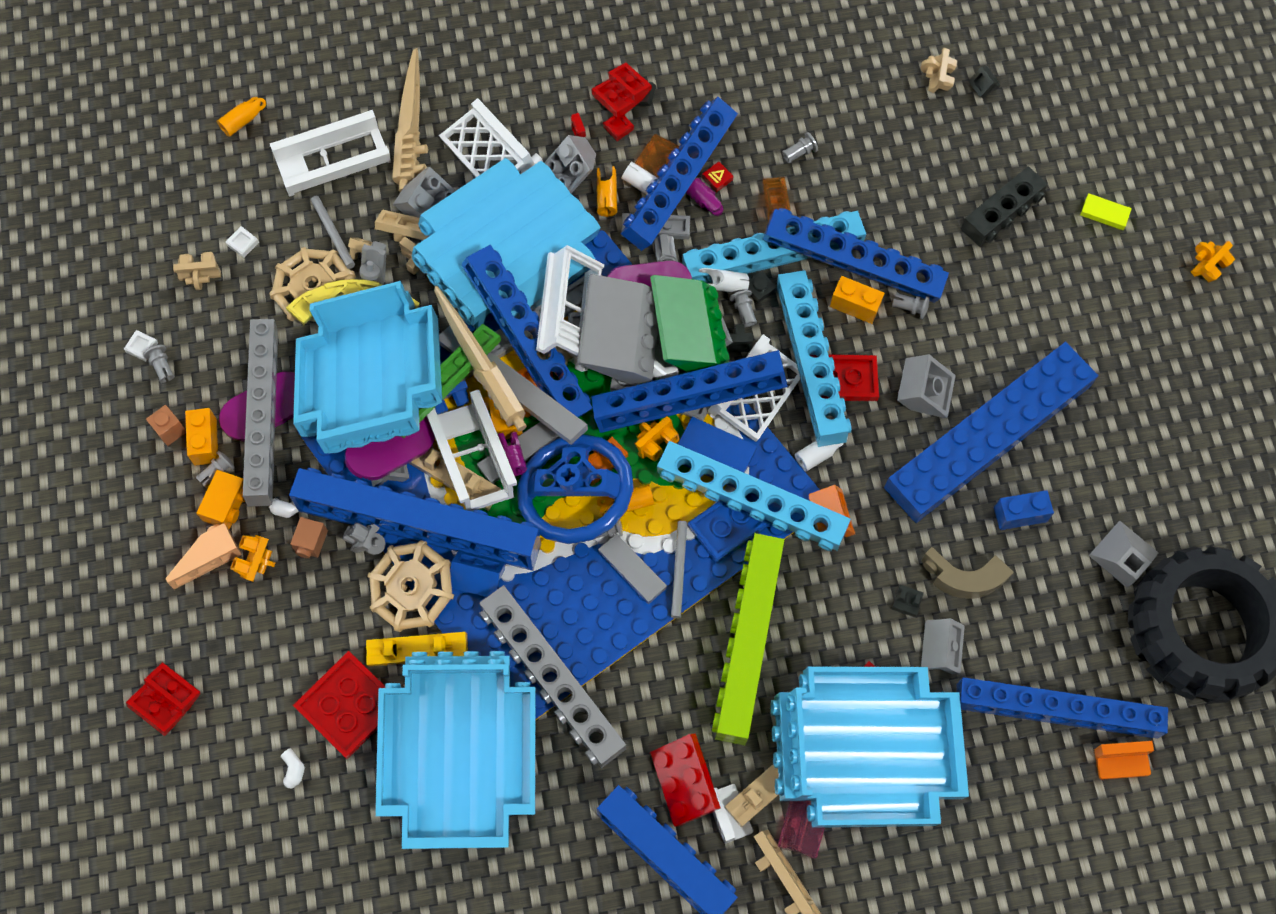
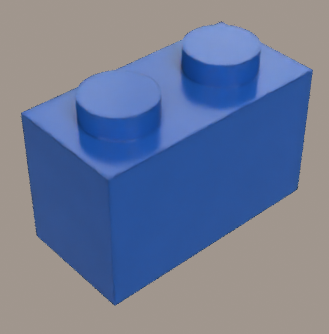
M1048 490L1000 498L994 507L1000 530L1046 523L1054 514Z

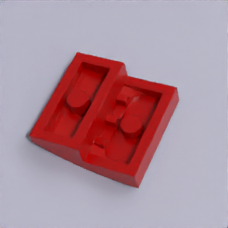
M624 63L609 71V79L591 90L592 96L618 119L642 101L652 89V85L630 65Z
M162 662L144 679L145 684L126 701V705L162 735L166 736L199 697L200 691Z

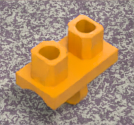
M1212 241L1209 243L1200 242L1195 247L1197 253L1195 258L1200 262L1191 271L1193 276L1202 275L1208 282L1216 280L1221 275V272L1215 264L1218 263L1223 269L1231 265L1235 260L1229 251L1233 246L1231 242L1226 241L1223 246H1215Z
M666 416L658 424L655 421L650 425L645 422L640 423L641 433L636 436L638 441L635 445L639 451L638 455L642 459L648 457L656 462L663 454V450L659 445L663 441L667 444L669 441L677 443L679 441V434L673 428L672 420Z
M243 535L239 548L249 551L246 560L235 557L230 569L240 574V577L253 582L256 572L264 574L267 565L274 567L276 563L269 561L272 551L265 549L269 539L255 535V537Z

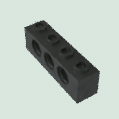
M1028 166L964 219L961 230L979 247L985 242L991 243L1002 228L1004 230L1008 229L1017 216L1022 217L1030 209L1029 206L1031 204H1038L1045 197L1044 191L1048 183Z

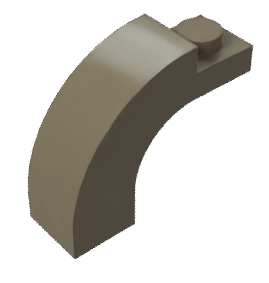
M933 547L925 553L921 560L929 573L938 576L933 583L935 587L948 595L965 599L980 598L993 593L1014 573L996 555L984 567L975 571H962L955 568Z

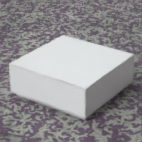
M242 226L226 241L227 246L243 258L259 243L258 239Z
M136 330L124 350L126 353L146 362L147 359L144 358L143 353L147 349L156 346L158 341Z

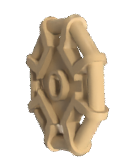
M302 247L301 251L275 266L276 274L272 291L269 294L270 298L275 300L285 312L287 319L294 321L297 319L286 310L289 303L284 296L290 294L295 300L305 292L324 286L326 283L355 279L356 275L354 271L347 269L343 260L338 256L337 251L306 249V247ZM309 258L322 259L323 262L315 264ZM302 260L304 261L302 264H300L299 266H297V267L294 268L293 270L291 269L292 267H294L295 265H297V264H298L299 262H301ZM334 264L340 272L334 274L329 267ZM288 276L290 282L287 286L282 287L284 277ZM311 280L312 282L318 281L317 286L314 288H308V282ZM314 317L309 320L312 322H316Z
M423 540L413 544L389 546L386 554L367 576L370 579L371 611L376 612L386 620L397 632H401L404 629L433 626L436 618L448 602L454 598V594H452L450 560L443 558ZM414 553L413 559L410 561H401L400 555ZM424 555L435 563L430 569L421 562ZM393 561L394 566L390 569L387 575H382L384 571L387 569V567L390 565V563ZM440 573L442 590L436 589L437 581L434 577L435 574ZM414 580V589L406 592L407 586L405 583ZM380 582H384V586H386L387 593L385 592V596L382 598L380 591ZM434 595L440 597L428 612L425 606ZM391 603L398 609L396 616L386 608V605ZM418 611L421 616L405 619L406 612Z

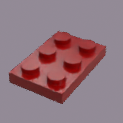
M810 355V356L813 357V358H817V357H818V356H816V355ZM828 355L834 360L835 369L833 374L834 378L838 377L840 391L838 393L840 398H844V401H878L877 355ZM816 375L817 378H824L823 376ZM820 396V397H822V398H824V399H828V398H829V397H827V396Z
M696 733L688 734L650 752L674 827L681 826L721 809Z

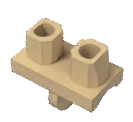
M943 48L939 56H929L927 60L921 63L922 72L926 73V77L930 78L928 91L932 93L938 89L948 91L954 85L955 78L946 75V72L951 74L955 70L957 60L949 57L950 50L947 48Z
M213 252L202 253L201 262H194L192 255L189 254L179 255L178 264H173V271L177 273L179 281H185L186 285L194 284L195 290H202V283H209L210 278L221 277V270Z

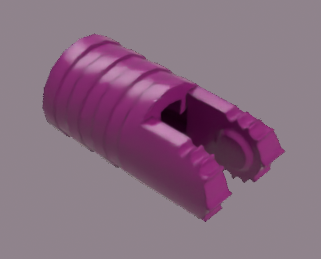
M700 178L694 179L686 194L699 204L701 208L705 207L714 216L722 215L724 208L720 200L715 197V192L706 186Z
M517 432L510 433V446H507L503 433L497 434L514 476L525 473L527 467Z

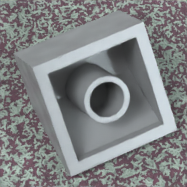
M929 354L906 358L897 400L911 411L947 418L956 375Z

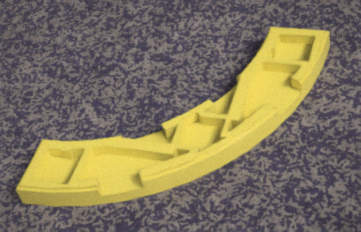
M357 279L326 283L324 286L309 290L296 298L286 307V310L305 325L313 318L310 312V303L382 286V284L375 281ZM412 298L416 309L419 307L420 303Z

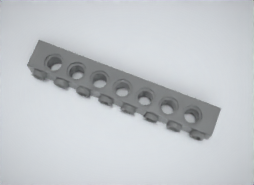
M274 319L250 320L243 498L248 507L271 506L273 502L278 330Z
M503 585L479 603L482 610L479 612L480 616L487 625L493 624L496 628L494 634L501 644L506 642L512 649L509 651V654L517 664L521 662L527 669L524 671V674L532 684L537 682L542 689L539 691V694L547 704L552 702L556 707L555 715L562 724L567 722L571 727L572 731L569 733L578 745L580 743L584 744L588 750L585 754L593 765L598 763L603 768L626 750L624 741L506 587ZM505 613L512 616L511 620L507 623H502L498 620ZM518 633L527 635L523 642L518 643L513 640L514 636ZM538 652L542 655V658L538 662H531L528 660L529 655ZM548 672H554L557 675L556 680L553 682H546L543 680V677ZM563 692H569L572 694V699L569 702L563 703L559 701V695ZM578 712H584L588 715V718L585 722L578 723L573 719L574 715ZM594 732H599L604 738L600 743L595 744L589 740V736Z

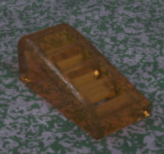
M785 177L762 179L768 222L775 209L791 210ZM781 187V189H772V190H769V188Z

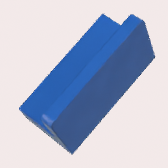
M458 551L451 562L452 588L488 597L498 590L499 580L505 571L506 562Z

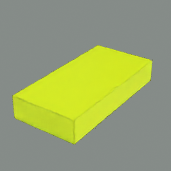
M1088 193L1080 216L1124 230L1132 208Z

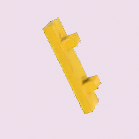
M456 632L366 640L367 666L405 664V657H412V652H427V656H438V652H453V656H464V652L468 651L467 633ZM397 644V656L393 652V645Z

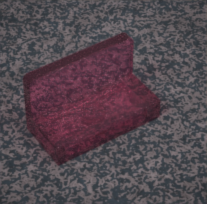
M790 801L778 847L784 850L800 852L816 859L825 827L812 828V822L808 821L807 806L811 805V801Z

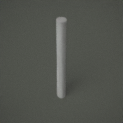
M319 196L312 197L311 202L347 269L353 268L355 263Z
M678 521L672 618H681L687 536L686 521Z

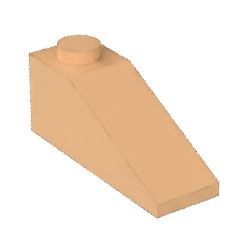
M225 523L213 525L207 529V532L201 534L165 578L173 589L242 555Z

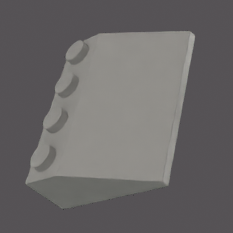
M590 274L588 277L577 364L633 386L652 380L658 334V322L652 287L642 283Z

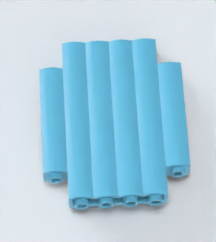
M504 158L420 215L419 228L425 236L429 237L413 247L412 260L423 273H427L429 281L442 290L452 306L458 309L462 319L468 325H472L477 329L484 324L486 316L491 312L461 265L466 257L491 244L492 248L500 254L502 264L506 270L512 273L517 288L525 294L527 304L533 311L542 304L548 253L552 252L555 254L568 245L595 259L585 245L597 237L601 227L595 218L584 209L580 201L569 192L564 183L555 177L554 173L544 162L540 161L520 174L514 164L507 158ZM571 259L568 285L590 268ZM486 270V274L489 277L495 278L492 271ZM499 290L501 297L508 298L504 291ZM511 311L515 318L520 319L518 312Z
M401 281L310 303V312L319 326L318 333L296 339L293 424L302 437L317 435V442L324 453H338L347 448L363 447L371 442L387 441L395 436H408L419 431V408H431L442 403L438 317L432 305L415 309L409 291H405Z
M476 651L464 652V656H453V652H438V656H427V652H412V657H405V665H403L405 688H401L400 683H386L385 688H379L376 816H402V849L509 847V815L535 814L536 688L530 687V682H516L515 687H510V656H505L504 651H491L489 656H479V652Z
M807 667L803 670V674L799 676L800 688H795L791 692H779L774 696V700H771L770 711L776 720V726L772 727V740L777 744V752L773 754L774 768H778L779 778L775 779V793L779 795L780 801H811V805L807 806V819L812 822V828L936 826L941 824L939 799H964L969 797L959 692H930L928 667Z

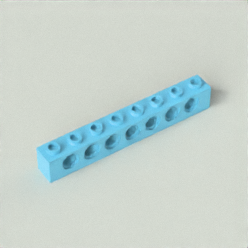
M845 211L838 216L822 217L813 222L821 226L823 224L830 225L835 230L842 231L843 234L844 232L852 233L857 236V239L862 241L866 237L858 211ZM794 227L786 228L789 234H796ZM757 233L749 238H736L728 243L712 244L708 248L700 250H689L683 254L682 264L689 270L692 279L702 280L708 284L713 282L712 277L707 273L699 272V269L710 268L749 274L811 257L762 240L764 233ZM808 234V239L811 242H818V238L812 236L815 234ZM831 241V249L839 251V245ZM769 246H776L777 249H771ZM748 251H753V252H755L756 254H753V255H752V254H748L747 252H748ZM730 256V257H733L734 259H733V260H727L725 257ZM710 262L712 265H704L703 263Z
M805 270L778 274L777 291L817 445L822 447L846 443L848 433H851V423L849 418L846 419L844 415L846 411L844 398H840L838 393L840 391V383L838 377L834 378V360L828 356L829 342L827 337H823L822 334L824 325L822 318H818L817 299L812 297V280L807 278ZM810 355H816V356H818V357H817V358H813V357H811ZM816 375L823 376L824 378H817ZM820 396H827V397H829V398H828V399H824V398H822V397H820ZM826 416H832L835 419L830 420L827 419Z
M671 441L668 442L657 465V471L662 479L668 482L675 480L682 483V487L691 492L698 490L705 493L704 496L712 501L718 502V500L728 503L727 506L735 511L740 512L742 509L749 512L750 516L758 521L765 519L772 522V526L781 531L788 529L795 532V536L804 541L811 539L818 542V546L827 551H832V549L838 551L851 520L844 515ZM686 464L691 467V470L687 473H682L678 468ZM704 474H710L714 479L709 483H705L700 478ZM733 484L736 489L733 492H726L723 490V486ZM754 493L759 499L756 502H749L745 496ZM777 503L781 506V510L772 512L768 509V505ZM793 513H800L803 515L804 520L795 522L790 516ZM819 522L826 525L827 530L818 532L814 529L813 525Z

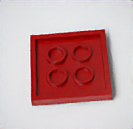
M348 651L293 706L348 759L378 729L379 688H385V685Z

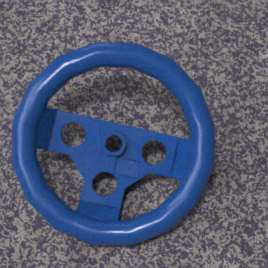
M583 434L572 445L563 438H558L540 448L526 464L527 471L521 474L517 485L518 509L524 520L539 528L540 535L547 540L565 544L593 540L612 529L627 511L634 490L632 468L622 451L601 437ZM596 451L609 459L617 474L608 469H595L588 461L589 452ZM562 453V458L549 469H542L550 459ZM580 457V461L577 464H569L571 458ZM597 478L602 479V482L599 486H590L592 480ZM546 479H554L551 486H542ZM536 496H608L615 499V501L603 517L587 526L567 529L552 526L542 519L536 511L532 499Z

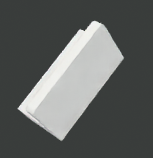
M731 784L718 790L717 787L714 788L721 809L712 813L724 844L752 834L753 829L750 821L741 828L724 808L739 794L736 785Z

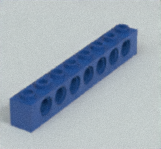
M716 97L711 102L708 100L701 107L700 111L702 114L700 117H695L689 125L692 128L690 132H686L680 138L679 143L681 145L668 156L669 163L667 165L664 164L657 172L659 177L656 181L653 180L647 187L646 192L648 194L646 197H642L636 203L634 208L637 210L624 221L623 225L625 228L621 235L641 251L653 243L738 113L721 98Z
M779 208V210L775 209L772 212L762 240L921 297L922 299L929 297V301L933 303L941 299L949 275L948 272L943 271L941 266L930 264L929 266L921 263L922 260L917 257H905L900 255L898 250L887 248L886 250L878 247L879 244L874 241L866 240L864 242L857 239V236L852 233L844 232L843 234L835 231V228L830 225H818L813 223L814 220L809 217L801 216L799 218L792 215V212L787 209ZM786 226H793L796 229V234H789ZM808 234H815L818 242H811L808 239ZM831 241L839 245V251L831 249ZM851 250H858L861 254V259L854 258ZM873 257L881 259L882 267L874 264ZM895 265H899L903 268V275H900L895 271ZM917 273L924 275L925 283L918 281Z
M490 244L466 257L461 264L537 387L578 418L593 408L591 400L579 387L576 375L569 371L562 353L557 352L554 347L544 354L546 360L538 357L536 347L540 322L539 316L527 304L525 294L517 288L512 273L506 270L502 264V258L498 251L494 250ZM486 270L492 271L495 278L489 277L486 274ZM499 290L504 291L508 298L501 297ZM511 311L518 312L520 319L515 318ZM524 331L530 332L533 335V339H528ZM550 371L558 375V380H554L550 376ZM563 392L569 393L571 401L563 397Z
M777 350L591 396L594 419L600 433L785 388L788 385L780 352Z
M964 677L957 683L956 692L960 694L961 710L1156 739L1168 733V707Z

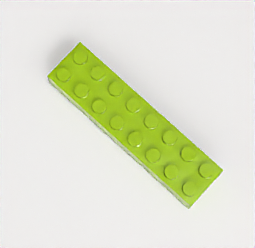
M755 533L753 541L748 540L744 561H747L748 565L743 564L739 585H744V588H739L735 609H739V613H734L730 633L735 635L734 638H729L726 657L730 658V662H725L721 682H725V688L720 687L716 707H721L720 713H715L711 731L716 733L715 740L744 746L748 740L785 539Z

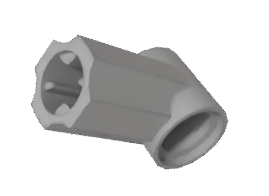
M665 234L655 238L654 247L657 262L668 260L678 262L673 237Z

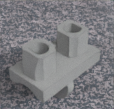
M373 241L371 246L364 244L359 270L361 279L379 282L383 285L386 271V245Z
M357 522L354 526L349 525L342 537L343 540L352 544L350 550L354 553L366 551L369 554L376 555L381 553L386 545L383 536L376 533L380 527L375 524L365 527Z

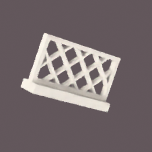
M478 98L471 103L473 109L439 135L442 141L475 177L489 169L490 160H503L504 158L515 160L517 162L515 167L519 172L525 167L529 169L535 165L529 152ZM475 117L477 119L476 127H466L467 122ZM454 133H460L459 141H449L448 138ZM465 133H475L474 141H464ZM480 133H490L489 141H479ZM463 147H473L472 155H462ZM488 147L487 155H476L477 148ZM493 147H503L502 155H491ZM475 160H486L484 169H475Z
M763 334L746 358L777 351V349L769 344L770 339ZM780 352L783 368H790L797 373L794 379H786L787 384L790 385L788 388H782L784 393L782 396H773V391H769L768 397L758 398V395H753V399L742 400L741 398L710 406L708 412L713 416L720 415L757 442L800 380L797 364ZM770 402L771 413L762 414L759 403ZM754 403L756 414L746 415L744 404ZM731 405H739L741 416L734 417L726 410ZM758 419L760 429L757 433L748 427L747 420Z

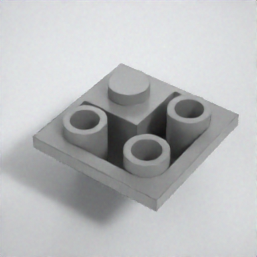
M568 135L544 163L572 194L593 170L596 153L586 137Z
M427 167L404 186L393 205L405 215L420 218L422 213L454 193L455 190L431 167Z
M1119 521L1089 556L1128 588L1146 570L1159 552Z

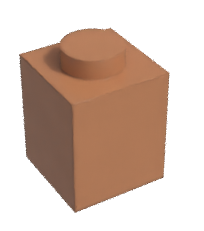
M166 405L146 418L147 422L167 447L186 433L185 428Z
M300 517L290 545L296 552V555L300 557L310 558V556L318 558L328 530L324 523Z

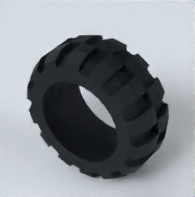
M1194 546L1179 550L1171 557L1164 558L1142 578L1134 590L1135 600L1129 605L1128 625L1133 627L1135 635L1130 640L1137 657L1145 656L1151 665L1146 670L1159 684L1166 680L1173 685L1171 690L1173 693L1189 700L1200 697L1206 703H1227L1231 699L1245 697L1268 684L1276 676V580L1274 577L1267 580L1259 572L1262 566L1249 557L1243 555L1239 560L1233 558V551L1230 549L1209 546L1205 551H1202L1201 548ZM1192 586L1207 588L1219 593L1233 604L1239 612L1246 630V646L1238 663L1222 664L1209 661L1200 657L1185 645L1178 635L1172 619V602L1177 589Z

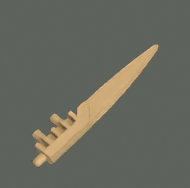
M417 48L413 50L402 94L398 130L395 134L392 178L399 185V192L427 168L426 164L419 165L417 160L420 154L428 153V146L426 144L421 145L419 142L420 72Z
M435 286L434 291L458 343L475 370L473 373L475 378L482 384L483 389L488 391L489 399L493 400L495 409L499 410L502 420H505L508 427L515 425L518 431L524 430L527 427L523 421L526 413L494 361L490 362L458 312L440 288Z

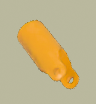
M252 97L218 119L217 124L230 137L252 121L265 108L266 101L263 98Z
M612 166L611 179L601 181L600 169L597 168V213L604 217L614 216L617 213V180L614 166Z
M649 484L634 488L626 512L655 505ZM603 496L597 500L598 506L602 507L600 509L602 516L605 514L604 511H608L613 505L615 499Z

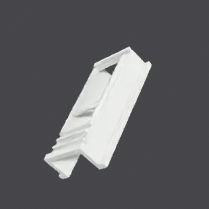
M373 110L270 143L289 197L293 196L296 192L386 162L391 163L389 150L384 144ZM371 134L376 146L375 150L329 164L326 156L327 152L324 149ZM321 151L320 155L324 158L326 166L308 171L303 156Z
M566 245L555 254L550 252L547 256L536 350L543 354L556 346L576 355L575 369L583 372L585 367L577 364L588 277L590 274L601 276L604 264ZM571 259L590 268L584 277L581 308L566 301ZM565 305L581 313L579 327L564 320Z
M479 390L470 392L471 405L437 415L434 408L427 415L460 503H464L468 511H474L514 498L513 486L517 485ZM477 430L481 431L485 444H478L476 447L452 454L447 440ZM484 448H487L504 489L470 500L454 458L478 450L483 451Z

